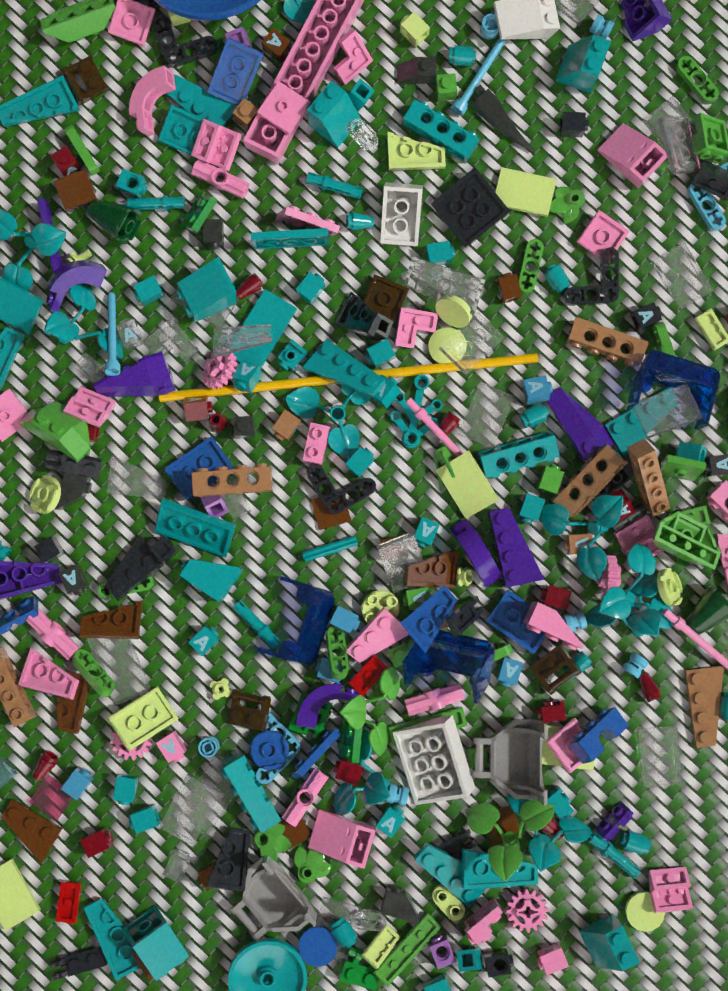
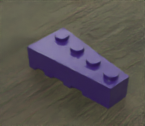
M505 508L488 512L504 587L545 580L510 509Z

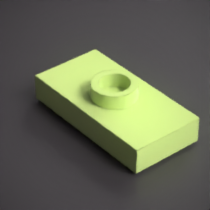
M712 308L694 318L713 351L728 343V334Z
M384 924L361 956L377 969L401 937L391 927Z

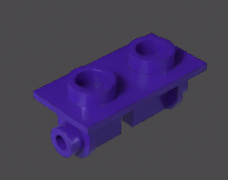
M620 801L599 823L595 830L607 842L610 839L613 840L620 831L617 825L620 824L624 827L633 818L632 815L634 813Z

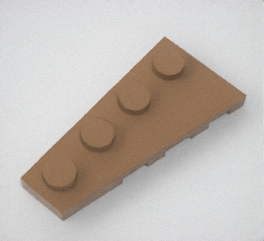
M723 665L684 670L694 745L696 748L716 746L724 672Z

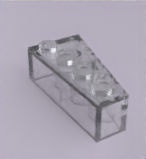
M413 256L404 284L425 296L435 299V302L443 295L450 297L454 295L461 298L469 305L471 309L470 314H472L473 319L485 280Z

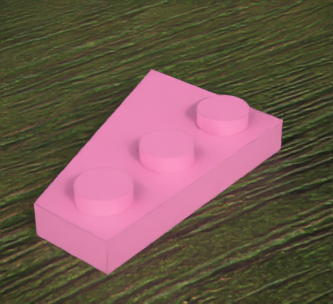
M30 648L18 685L73 700L79 680Z

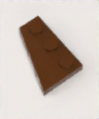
M454 549L405 565L403 585L440 588L445 585L447 588H455L459 550Z
M138 601L126 607L123 605L115 610L101 611L83 616L81 618L80 638L139 639L143 602Z
M64 670L79 680V684L73 700L57 696L58 730L78 734L90 684L80 673Z
M15 799L10 801L2 815V819L42 864L63 828Z

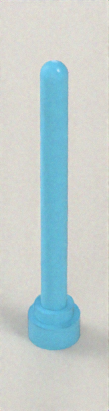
M499 38L462 97L453 102L451 109L454 113L460 116L464 115L469 98L503 47L505 39Z
M113 292L108 294V360L105 363V374L110 376L120 374V363L116 360V301Z

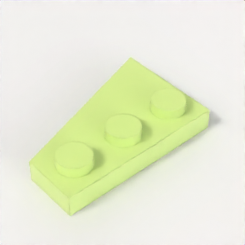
M387 132L389 171L445 169L444 147L426 142L411 140L409 137H401Z

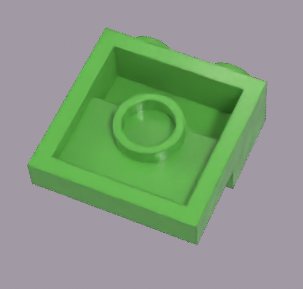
M703 113L695 115L697 134L692 136L694 154L699 155L701 160L712 159L714 164L723 162L728 157V136L725 121Z

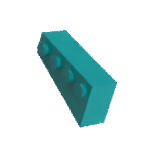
M241 751L220 763L223 767L220 769L225 780L229 778L233 784L230 786V789L234 796L239 795L242 800L239 803L244 813L249 812L252 819L249 821L254 830L259 829L263 833L281 821Z

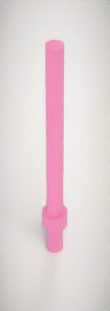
M411 397L405 402L414 411L419 421L422 420L456 457L463 454L427 415L428 412L423 407L420 408Z
M668 608L663 610L662 614L672 622V626L677 630L683 631L728 670V660L686 625V621L680 616H676Z

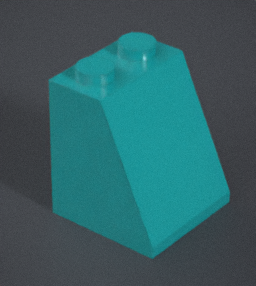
M591 35L568 45L555 81L591 93L600 74L611 41Z
M332 80L307 109L309 126L337 149L361 121V117L347 92Z
M219 257L177 283V296L180 301H184L186 305L184 307L185 312L189 318H193L194 322L236 305V289Z
M190 559V561L186 560L181 566L180 570L182 572L180 576L216 601L221 602L244 569Z
M156 905L123 928L132 947L156 981L166 976L170 970L182 964L189 957Z
M614 914L579 930L596 967L624 971L640 963L623 925Z

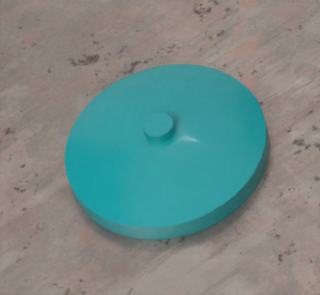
M263 938L252 941L237 952L230 964L228 973L229 991L306 990L307 970L305 962L297 949L285 941L275 938Z

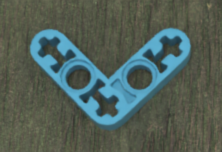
M728 162L720 167L727 170ZM690 184L688 195L707 227L712 231H719L724 227L726 218L714 197L703 189L700 192H694L693 189L698 187ZM702 202H710L711 210H704ZM713 211L716 212L713 214V216L711 215L710 217H708V215L711 214ZM714 219L720 220L719 224H713L712 222Z
M270 711L268 721L271 724L274 721L277 723L271 730L275 728L283 729L284 737L286 738L289 735L291 738L288 741L291 744L295 742L297 750L289 751L284 764L276 768L275 770L277 771L275 773L273 770L269 772V779L266 777L264 779L261 778L262 773L260 771L263 770L265 772L267 770L259 768L256 778L261 784L270 783L301 750L300 741Z

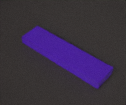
M44 198L37 199L42 223L54 227L49 203ZM58 250L50 256L53 273L63 266L60 251Z

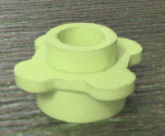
M459 567L457 569L456 579L458 586H469L472 583L473 572L468 567L464 569Z
M226 678L210 683V688L213 690L212 696L215 700L231 695V690H229L228 686L229 681Z

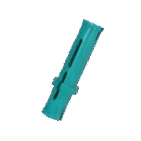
M308 172L306 184L322 188L321 190H331L359 200L361 198L362 187L312 172Z
M163 195V197L127 198V206L138 210L163 209L168 211V209L174 208L185 209V197H168Z
M239 600L232 607L255 630L257 636L261 637L272 649L281 642L269 629L270 627L265 625L242 600Z
M596 832L591 834L588 838V843L597 848L603 857L609 858L633 879L640 874L641 868L616 850L611 842H607Z

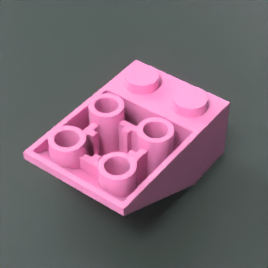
M624 123L597 150L637 188L669 156L655 141Z
M532 601L523 623L527 624V629L539 634L543 631L545 632L544 637L556 642L560 639L563 641L562 645L576 650L578 647L583 649L582 643L556 610L539 602Z
M319 809L308 848L344 863L365 869L376 829L374 825Z

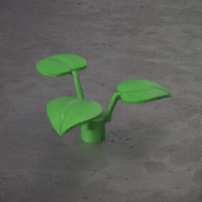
M390 665L381 674L379 680L380 690L383 693L381 696L365 700L363 696L357 695L349 700L339 712L353 729H360L364 723L372 726L373 729L370 730L368 735L369 743L377 756H381L386 749L389 740V730L384 722H378L376 725L366 720V704L385 699L386 696L388 700L396 698L400 689V679L393 665Z
M538 800L525 802L520 808L519 813L523 821L520 822L517 834L512 831L503 833L498 824L495 823L500 818V813L493 805L486 803L476 804L466 811L467 822L473 832L486 834L494 826L500 833L504 846L496 845L492 847L488 858L493 871L503 881L507 882L522 863L519 838L522 837L521 833L524 824H526L527 829L530 831H538L544 828L552 819L555 808L549 803L543 806Z

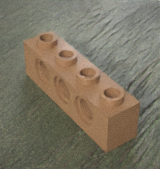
M578 317L573 320L566 342L570 343L571 347L588 349V352L594 355H599V353L606 355L607 359L623 361L624 365L629 367L639 366L642 363L649 343L648 341ZM585 333L592 335L593 340L591 342L585 340ZM602 340H608L611 344L610 348L604 347ZM622 345L628 348V354L621 352L620 347Z
M645 439L628 446V453L643 505L653 517L671 509L655 449Z
M606 445L599 448L596 452L597 456L592 461H587L582 467L583 470L569 480L570 484L566 488L560 489L556 494L554 502L566 507L569 511V517L575 518L628 463L612 446ZM605 461L607 467L604 471H600L599 464ZM591 475L593 482L587 485L585 480L587 476ZM575 489H578L580 493L577 499L572 497Z
M266 463L255 464V468H247V465L235 466L236 469L228 470V467H216V471H208V468L196 469L197 472L192 473L193 496L207 497L273 491L272 468L270 466L267 467ZM251 473L257 475V481L253 484L247 482V477ZM229 476H237L238 481L235 485L228 484ZM217 477V485L210 487L208 484L209 478Z
M1 647L0 700L13 727H16L37 717L24 687L18 685L20 679L5 648Z

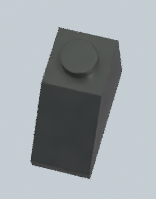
M415 57L398 64V84H435L436 57Z
M65 472L60 486L61 496L55 509L63 510L85 498L92 488L91 479Z
M397 885L386 886L380 908L381 914L419 924V915L406 891H403V888Z

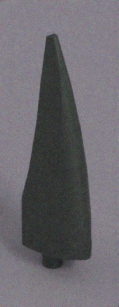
M480 84L475 89L480 97L472 104V107L504 136L533 152L534 149L514 126L501 102L489 88L485 90Z

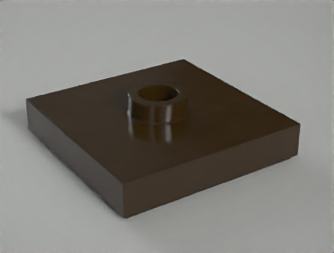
M374 274L363 302L375 313H380L394 321L393 324L395 325L400 307L403 306L409 288Z

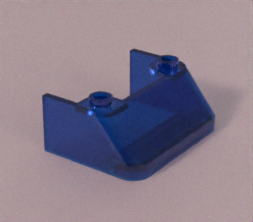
M654 350L648 353L633 380L626 408L631 409L638 405L641 393L648 392L652 388L653 382L688 392L687 405L691 409L699 411L694 429L699 430L708 426L720 382L719 371L715 368Z
M281 576L280 580L298 585L297 599L299 602L309 605L297 643L284 641L279 646L278 651L263 646L258 647L257 651L287 661L305 665L313 664L319 654L335 603V596L331 591Z
M439 630L426 653L415 642L402 661L404 685L408 687L416 675L428 677L436 669L469 676V684L473 690V703L477 704L490 682L495 657V645L491 641L465 635L453 637L451 632Z

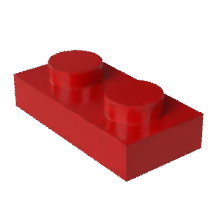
M374 654L350 680L349 684L360 695L364 696L388 666Z
M66 880L61 882L56 922L71 924L77 922L81 882Z

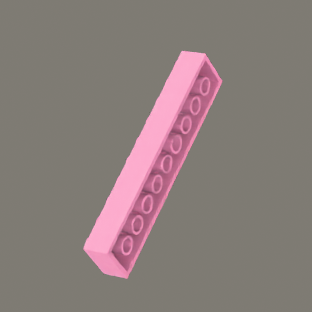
M317 0L266 98L278 81H280L311 103L341 46L338 40L348 33L364 0ZM257 114L243 140L245 148L279 164L304 115L290 135H288Z

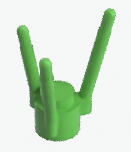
M447 446L434 451L436 457L433 460L436 470L440 468V463L441 465L446 464L451 477L455 478L450 465L451 459L456 458L455 455L449 451ZM437 473L440 490L443 491V481Z

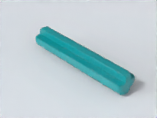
M351 536L304 551L302 553L303 559L307 562L357 546L356 536Z

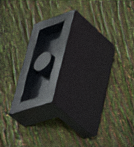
M702 160L700 168L691 184L726 200L728 197V171L709 161Z

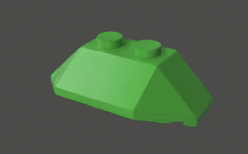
M84 0L49 14L46 18L40 19L41 27L45 34L68 43L79 41L83 37L98 34L105 29L115 9V4L113 0Z
M58 401L32 409L19 422V425L76 462H79L91 449L88 423L63 413L65 406Z
M679 511L658 522L652 539L656 547L686 562L715 570L721 551L717 547L708 526Z

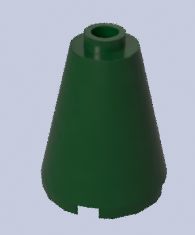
M99 199L91 201L87 206L88 215L118 243L125 245L127 244L125 241L134 239L141 226V221H139L141 212L138 209Z
M712 584L707 587L685 619L686 625L698 635L728 620V600L719 591H713L714 586Z

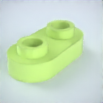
M443 884L437 885L432 891L434 902L449 919L453 921L462 919L465 914L463 903ZM444 893L446 894V897L444 899H440L439 894ZM458 908L459 912L457 914L452 913V909Z

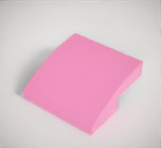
M203 119L191 156L229 171L242 134Z
M81 386L75 397H71L63 413L100 427L114 409L116 401Z
M648 514L637 518L633 524L625 526L617 533L613 532L626 556L636 543L647 547L653 556L664 551L656 547L652 540L656 529Z
M686 867L649 871V888L654 914L691 910L693 908L688 889L691 887Z

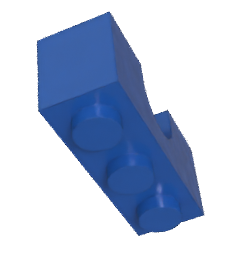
M616 707L600 710L597 713L598 717L595 720H590L585 725V730L579 731L572 737L574 740L569 744V747L582 764L594 761L605 750L599 740L600 733L606 740L617 738L629 726Z

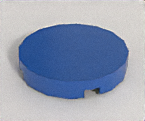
M266 730L259 733L253 739L250 746V754L253 762L260 768L273 770L279 768L286 761L289 755V745L287 739L281 733L275 730Z
M311 926L301 935L298 948L304 962L310 966L321 967L334 959L338 945L330 929L325 926Z

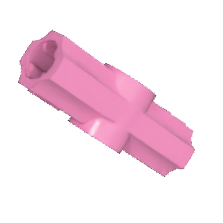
M200 159L195 162L191 172L193 176L214 185L218 190H225L241 199L246 196L250 183L227 173L225 169L214 167ZM219 176L225 177L223 182L216 181Z
M39 608L38 616L32 618L30 615L26 619L28 624L40 634L41 639L49 646L54 647L67 660L73 657L75 652L80 649L65 634L66 631L57 622L49 619Z
M460 683L441 689H431L423 692L421 695L404 699L409 716L425 711H435L444 708L445 705L465 700Z
M314 768L282 818L296 827L329 777ZM308 792L311 795V799L308 802H302L300 800L301 793Z

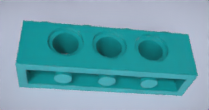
M415 99L403 117L404 126L433 144L444 147L446 152L464 163H467L480 139L476 133L471 130L466 131L458 122L448 120L442 112H435L423 101L419 102ZM427 117L430 119V122L424 123L421 119ZM444 127L446 132L440 133L437 128ZM460 137L462 142L457 143L453 138Z
M551 431L477 452L482 472L489 479L497 478L500 474L506 472H517L519 468H531L536 466V463L543 461L551 462L556 457H560L555 435ZM541 447L538 454H533L535 448ZM522 452V457L515 460L516 454ZM498 459H505L503 464L496 465Z

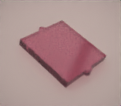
M47 775L42 784L36 788L37 791L29 802L58 821L62 813L69 808L68 805L73 798L61 790L63 784Z

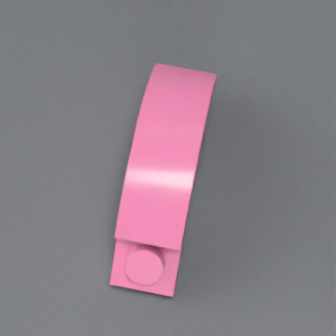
M165 66L155 68L145 74L136 84L130 98L129 115L137 119L136 126L138 131L147 136L154 135L152 109L156 100L163 94L176 90L174 73Z

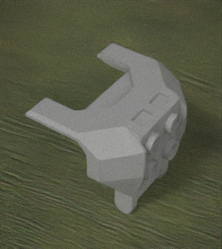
M514 719L490 737H474L476 750L473 777L491 778L515 799L538 800L543 806H546L547 789L544 787L542 776V746L544 739H548V726L540 720ZM483 744H489V770H483Z
M267 855L258 859L248 868L243 897L230 909L232 914H236L252 933L251 936L254 940L259 939L267 931H299L309 922L314 927L316 926L317 913L306 895L284 869ZM245 905L262 924L260 928H257L242 910Z

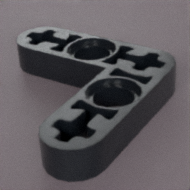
M163 13L156 14L153 17L152 23L163 56L169 67L176 68L212 56L217 52L216 40L211 36H205L178 45L169 18ZM160 20L164 22V27L166 31L162 32V29L159 25ZM166 36L172 38V42L169 45L162 43L163 38ZM206 43H210L211 49L206 47ZM198 45H200V47H201V50H202L201 53H200V51H199ZM194 48L196 53L193 56L186 55V50ZM180 51H182V53H183V56H184L183 59H182V57H181ZM174 54L176 61H172L170 55Z
M613 247L602 250L600 254V286L569 287L563 292L564 301L568 304L615 302L619 297L618 251ZM608 251L614 254L610 264H615V267H604V264H609L608 258H605V254H608ZM607 270H612L615 274L614 279L611 281L606 280L604 276ZM580 289H583L581 295L583 301H580L581 297H575L573 301L567 297L571 290H573L574 294L581 293ZM590 289L596 293L594 300L586 298V292ZM599 289H602L601 293H607L611 289V292H614V296L611 297V300L607 296H602V300L599 301Z
M313 464L307 469L309 481L326 510L332 515L340 514L371 496L376 490L375 481L371 478H364L337 493L320 465ZM312 469L320 470V479L325 478L326 480L315 485V482H318L315 476H310ZM365 482L372 484L371 491H362L364 496L360 497L359 491L355 487L359 486L360 490L364 487ZM324 484L329 485L331 489L327 495H323L319 491V488ZM349 491L355 492L357 495L356 500L348 501L346 493ZM340 496L343 497V501L347 504L345 507L343 503L340 504L337 511L329 508L332 501L335 503L341 501L338 498Z

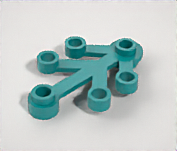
M423 374L418 375L414 380L416 388L414 401L420 408L424 390L428 388L430 383L429 378ZM423 380L425 385L419 386L418 381ZM400 392L398 395H401L403 400L397 401L395 398L394 402L401 406L410 419V426L408 428L401 419L402 415L399 411H393L390 414V419L397 424L403 433L401 438L403 445L407 448H415L420 443V437L430 431V428L424 425L417 430L419 420L415 416L414 411L405 403V395ZM435 399L431 405L425 408L428 412L427 415L441 410L443 406L441 400ZM434 402L440 403L438 409L433 407ZM397 413L399 415V419L394 420L392 418V415ZM431 418L439 426V421L436 418ZM412 435L414 436L415 440L413 442H409L407 440V437Z

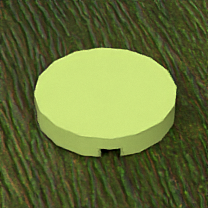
M443 295L435 305L439 317L450 326L463 328L472 319L469 305L457 296Z
M44 475L34 482L29 493V499L32 502L30 506L35 512L47 514L55 509L61 496L59 481L54 477Z
M671 568L660 570L657 576L659 594L666 605L670 607L680 605L683 599L680 597V593H683L682 584L675 571L672 572Z
M649 891L634 893L626 902V918L635 929L643 932L653 931L663 922L665 913L654 914Z

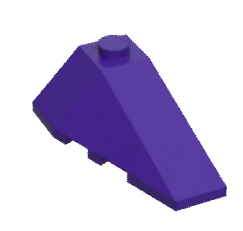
M623 0L621 2V7L624 9L625 19H623L624 26L632 41L658 33L673 20L662 0Z
M162 351L138 359V363L132 367L129 365L123 367V371L119 375H108L93 383L96 392L106 397L159 396L176 391L172 372Z
M561 387L550 393V399L546 402L581 463L595 456L598 449L602 446H612L615 444L606 427Z
M0 560V600L62 583L58 564Z

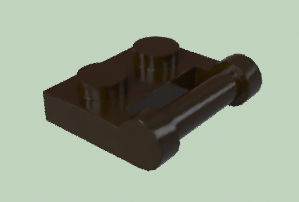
M91 56L61 69V73L68 80L79 105L109 91ZM79 73L88 90L87 93L82 92L73 74Z
M562 644L556 646L530 666V669L550 695L554 694L558 687L574 675L578 676L582 673L580 667L572 660ZM567 664L570 669L550 683L548 678Z
M233 689L228 723L265 731L271 697L266 695L261 697L244 693L240 689ZM240 700L261 704V710L240 705Z

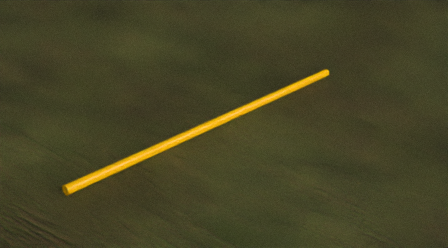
M538 354L372 371L379 376L382 374L387 378L389 376L392 378L538 363ZM320 376L258 382L252 393L339 383ZM234 385L222 386L221 389L217 387L216 390L209 387L172 391L166 395H159L160 402L184 400L185 397L204 395L215 397L248 392L239 391Z

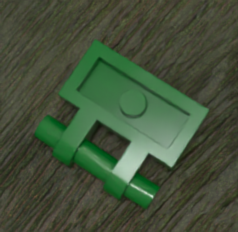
M200 194L197 199L193 200V206L183 216L184 220L180 226L192 232H198L218 200L213 196Z
M302 692L288 729L303 735H307L308 730L312 729L314 730L312 738L319 740L321 733L325 731L326 720L332 713L331 707L333 703L328 701L324 704V707H321L316 728L296 726L299 708L308 693Z
M342 717V725L339 726L341 735L337 749H339L338 756L344 757V759L351 763H359L362 727L360 729H353L346 719Z
M349 947L347 955L353 956L352 960H343L338 979L375 991L379 978L373 972L375 968L369 963L368 965L359 963L361 959L365 960L361 956L364 952L362 948L357 947L354 949Z

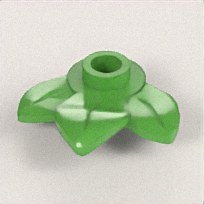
M568 187L555 189L554 194L556 198L551 202L549 212L562 213L564 223H570L578 217L579 208L585 203V195L580 190H571ZM574 196L579 197L577 201H572Z
M277 823L263 833L259 830L255 833L254 843L260 848L262 857L267 855L277 863L278 852H285L291 849L292 846L289 839L282 835L285 830L284 825ZM262 835L267 837L266 842L261 841Z
M302 847L296 850L294 863L298 868V878L301 882L309 884L316 878H323L329 873L331 865L323 862L324 854L313 849L307 853ZM305 870L311 871L310 877L304 875Z

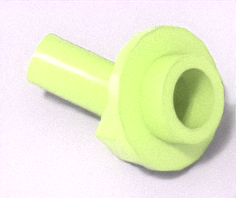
M89 250L79 255H76L75 252L68 253L65 256V264L86 260L92 254Z

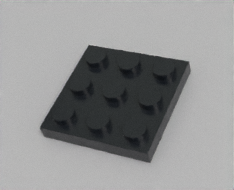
M476 167L431 203V206L465 248H468L511 213Z

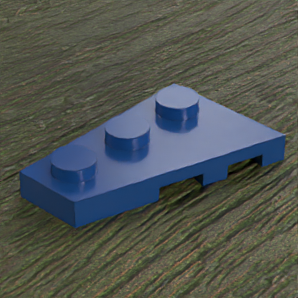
M444 585L400 622L425 653L457 599Z
M35 596L23 599L18 604L19 606L14 609H8L3 613L0 618V635L8 632L13 624L18 626L23 624L28 616L31 615L32 618L38 616V600Z
M337 729L333 731L328 730L321 737L323 741L318 746L315 744L308 751L309 755L305 760L302 758L294 766L296 769L290 776L294 780L301 778L341 733Z

